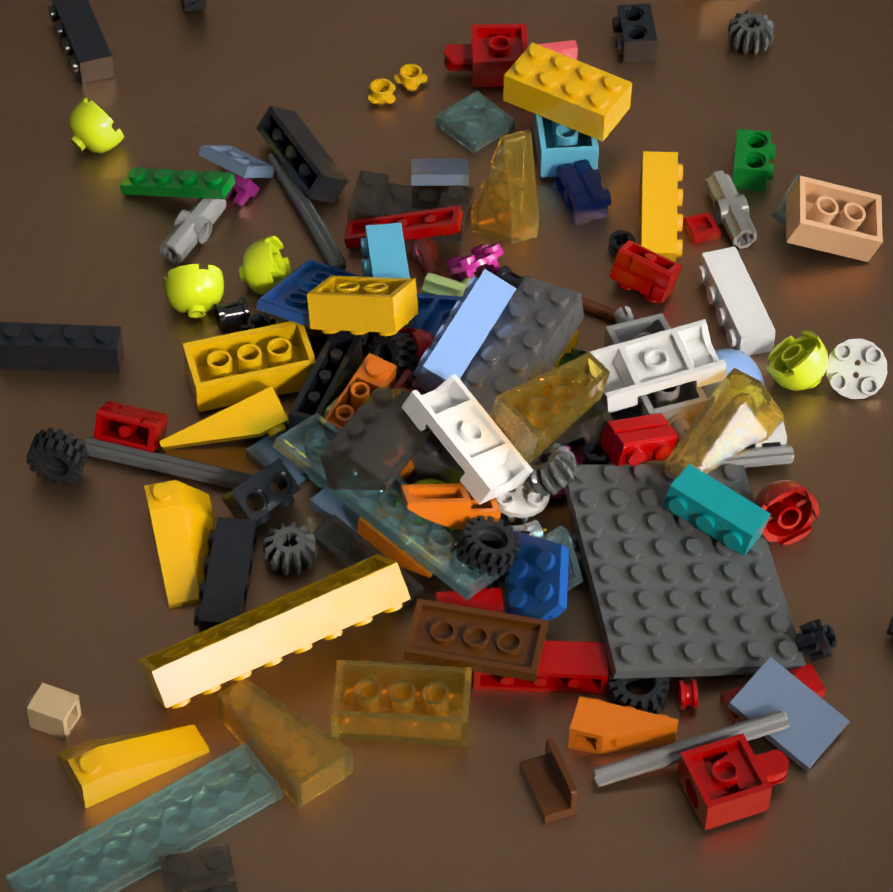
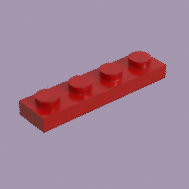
M460 205L347 221L344 242L347 248L361 247L360 238H366L365 225L401 223L404 240H419L439 235L448 236L453 233H460L463 213Z

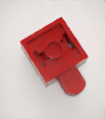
M471 24V44H449L444 50L445 68L448 71H472V87L504 86L505 73L528 48L526 24Z
M742 733L681 752L677 777L705 831L768 811L771 786L786 781L789 761L786 755L777 749L754 755L746 737Z

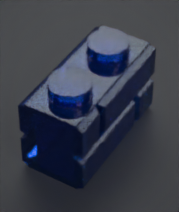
M587 159L576 161L572 165L571 163L559 165L556 168L555 185L577 225L588 223L590 220L605 219L608 216V206L612 203L611 194L608 188L603 189L598 169H593Z

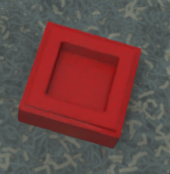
M710 212L683 218V228L693 245L720 238L721 231Z

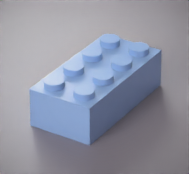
M484 269L479 278L473 276L464 290L463 296L460 300L458 299L445 324H442L434 337L430 348L426 349L418 362V366L413 373L417 377L413 388L426 394L438 388L454 374L461 379L517 288Z

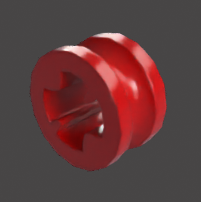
M690 679L689 683H684L683 680L677 681V699L680 710H685L686 706H691L692 709L698 708V688L695 679Z

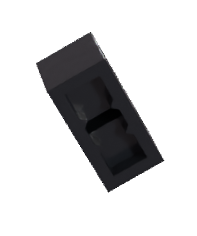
M618 5L617 17L612 18L613 33H618L616 35V51H621L623 63L656 61L657 35L651 5Z
M278 458L221 497L234 518L256 520V526L259 527L271 518L268 513L275 507L281 511L295 501L292 495L301 490V488L282 460ZM271 481L279 486V494L272 491L270 487ZM246 498L253 500L256 506L255 511L247 507Z

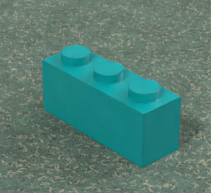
M688 464L670 485L662 505L742 556L746 555L763 534L771 515L766 510L691 464Z

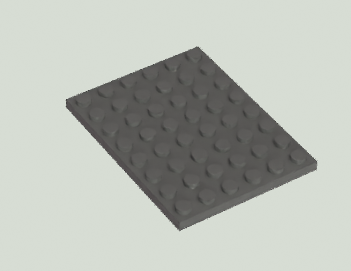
M614 464L577 465L579 472L574 476L575 481L568 483L564 491L613 679L754 675L770 657L788 671L806 665L803 653L798 651V647L795 644L796 631L767 539L763 534L746 555L742 556L662 506L670 485L688 464H639L636 466H631L630 464L615 466ZM691 464L749 501L755 502L744 465Z

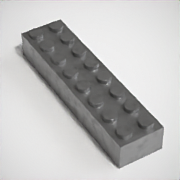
M525 277L460 379L508 439L513 434L584 318L580 292ZM429 428L412 454L417 479H436L446 484L461 483L460 479L465 473L464 470Z

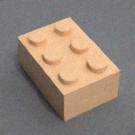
M799 176L786 195V243L868 262L883 243L881 195Z

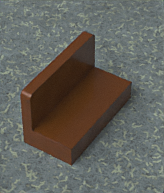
M553 738L546 740L544 755L519 763L521 775L544 824L575 815L577 813L578 790Z

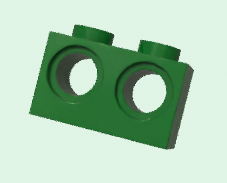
M737 128L732 182L736 189L766 192L767 180L773 181L774 163H769V160L774 161L776 144L770 143L771 131Z

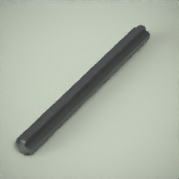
M270 153L268 155V163L275 168L276 177L327 264L345 270L347 267L345 265L346 260L312 202L277 155Z
M87 437L83 443L87 447L86 452H88V456L231 489L236 488L254 475L162 453L139 450L97 440L92 437Z

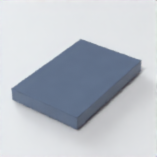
M772 657L762 665L728 705V708L744 721L783 710L788 716L789 728L763 737L806 772L849 723L846 717Z

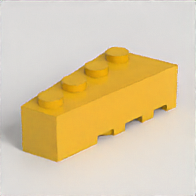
M643 151L639 181V228H641L639 242L641 246L676 262V257H682L683 247L682 239H677V231L682 232L683 214H677V206H682L683 189H678V181L683 180V164H678V152Z

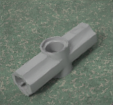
M723 170L713 172L710 177L706 178L705 187L713 202L716 222L719 225H724L733 245L738 246L739 249L747 248L757 241L758 234L749 217L747 199L744 194H738L729 174H725Z
M199 198L189 211L182 210L175 220L174 230L159 246L160 254L167 262L174 265L182 262L197 243L204 244L211 234L212 224L226 209V200Z

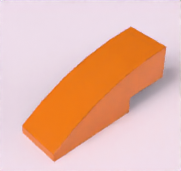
M462 483L401 485L400 487L407 509L439 525L463 530L466 523H469L472 518L477 520L478 516H484V519L487 520L488 516L494 517V522L498 523L501 516V510L496 498L479 505L472 495L468 494Z

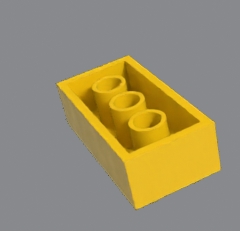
M532 42L504 75L503 101L603 142L630 109L632 82Z
M292 321L182 343L184 367L198 412L234 405L270 386L274 388L277 395L300 391L316 362L304 325Z

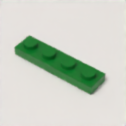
M136 167L129 170L119 186L122 194L225 199L236 181L231 172Z

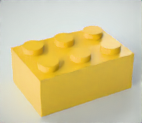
M330 276L307 293L310 329L322 330L325 334L350 331L353 335L379 332L380 336H392L397 334L403 326L407 325L410 320L419 314L416 278Z

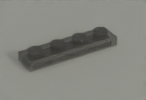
M335 514L311 533L316 538V544L345 568L376 554L386 557ZM399 567L411 598L403 602V607L397 610L403 614L417 602V598L420 599L425 595V590L420 583Z

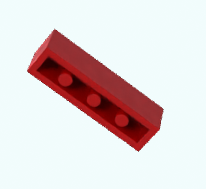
M559 639L545 640L536 682L474 671L473 690L607 695L608 657L604 643L596 641L573 642Z

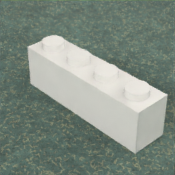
M736 247L702 253L701 264L697 267V276L699 282L705 284L709 303L714 304L719 325H723L726 330L728 345L734 347L735 350L743 351L749 356L771 352L774 346L776 330Z

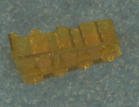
M588 352L496 396L490 417L521 456L530 464L601 399L610 371Z

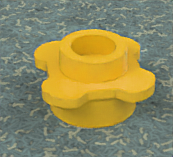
M416 64L402 66L400 74L394 76V81L401 83L408 91L416 90L421 83H426L428 80L427 75L422 74L421 67Z
M380 78L369 84L368 90L370 95L368 96V101L370 103L391 104L395 101L393 92L396 90V87L391 81Z

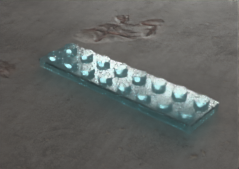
M318 413L275 439L273 448L466 600H469L500 577L497 572L494 577L489 576L487 571L484 572V575L478 574V568L475 567L472 571L468 568L469 562L463 564L461 561L462 556L457 554V544L463 530L439 525L407 509L400 487L401 485L409 484Z
M244 743L7 875V883L13 892H118L283 798V790L247 743Z

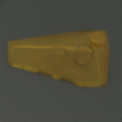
M528 129L501 136L490 162L492 168L487 179H483L481 195L479 199L474 200L472 205L471 227L473 231L510 244L538 237L539 210L532 135Z
M733 368L710 396L664 463V468L679 476L687 465L691 464L707 474L719 467L720 462L732 455L737 457L744 453L745 448L755 442L760 444L767 440L784 421V415L761 381Z

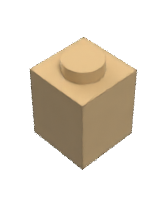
M43 682L37 692L29 696L25 706L30 728L67 740L82 715L79 695Z

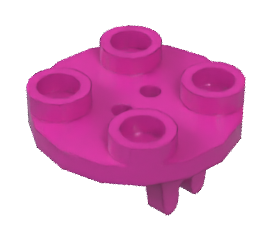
M485 243L470 249L471 255L465 257L457 255L445 261L448 273L451 275L459 274L462 281L465 278H472L476 268L482 265L485 266L487 271L497 275L500 269L497 258L503 255L504 251L499 243L488 246Z

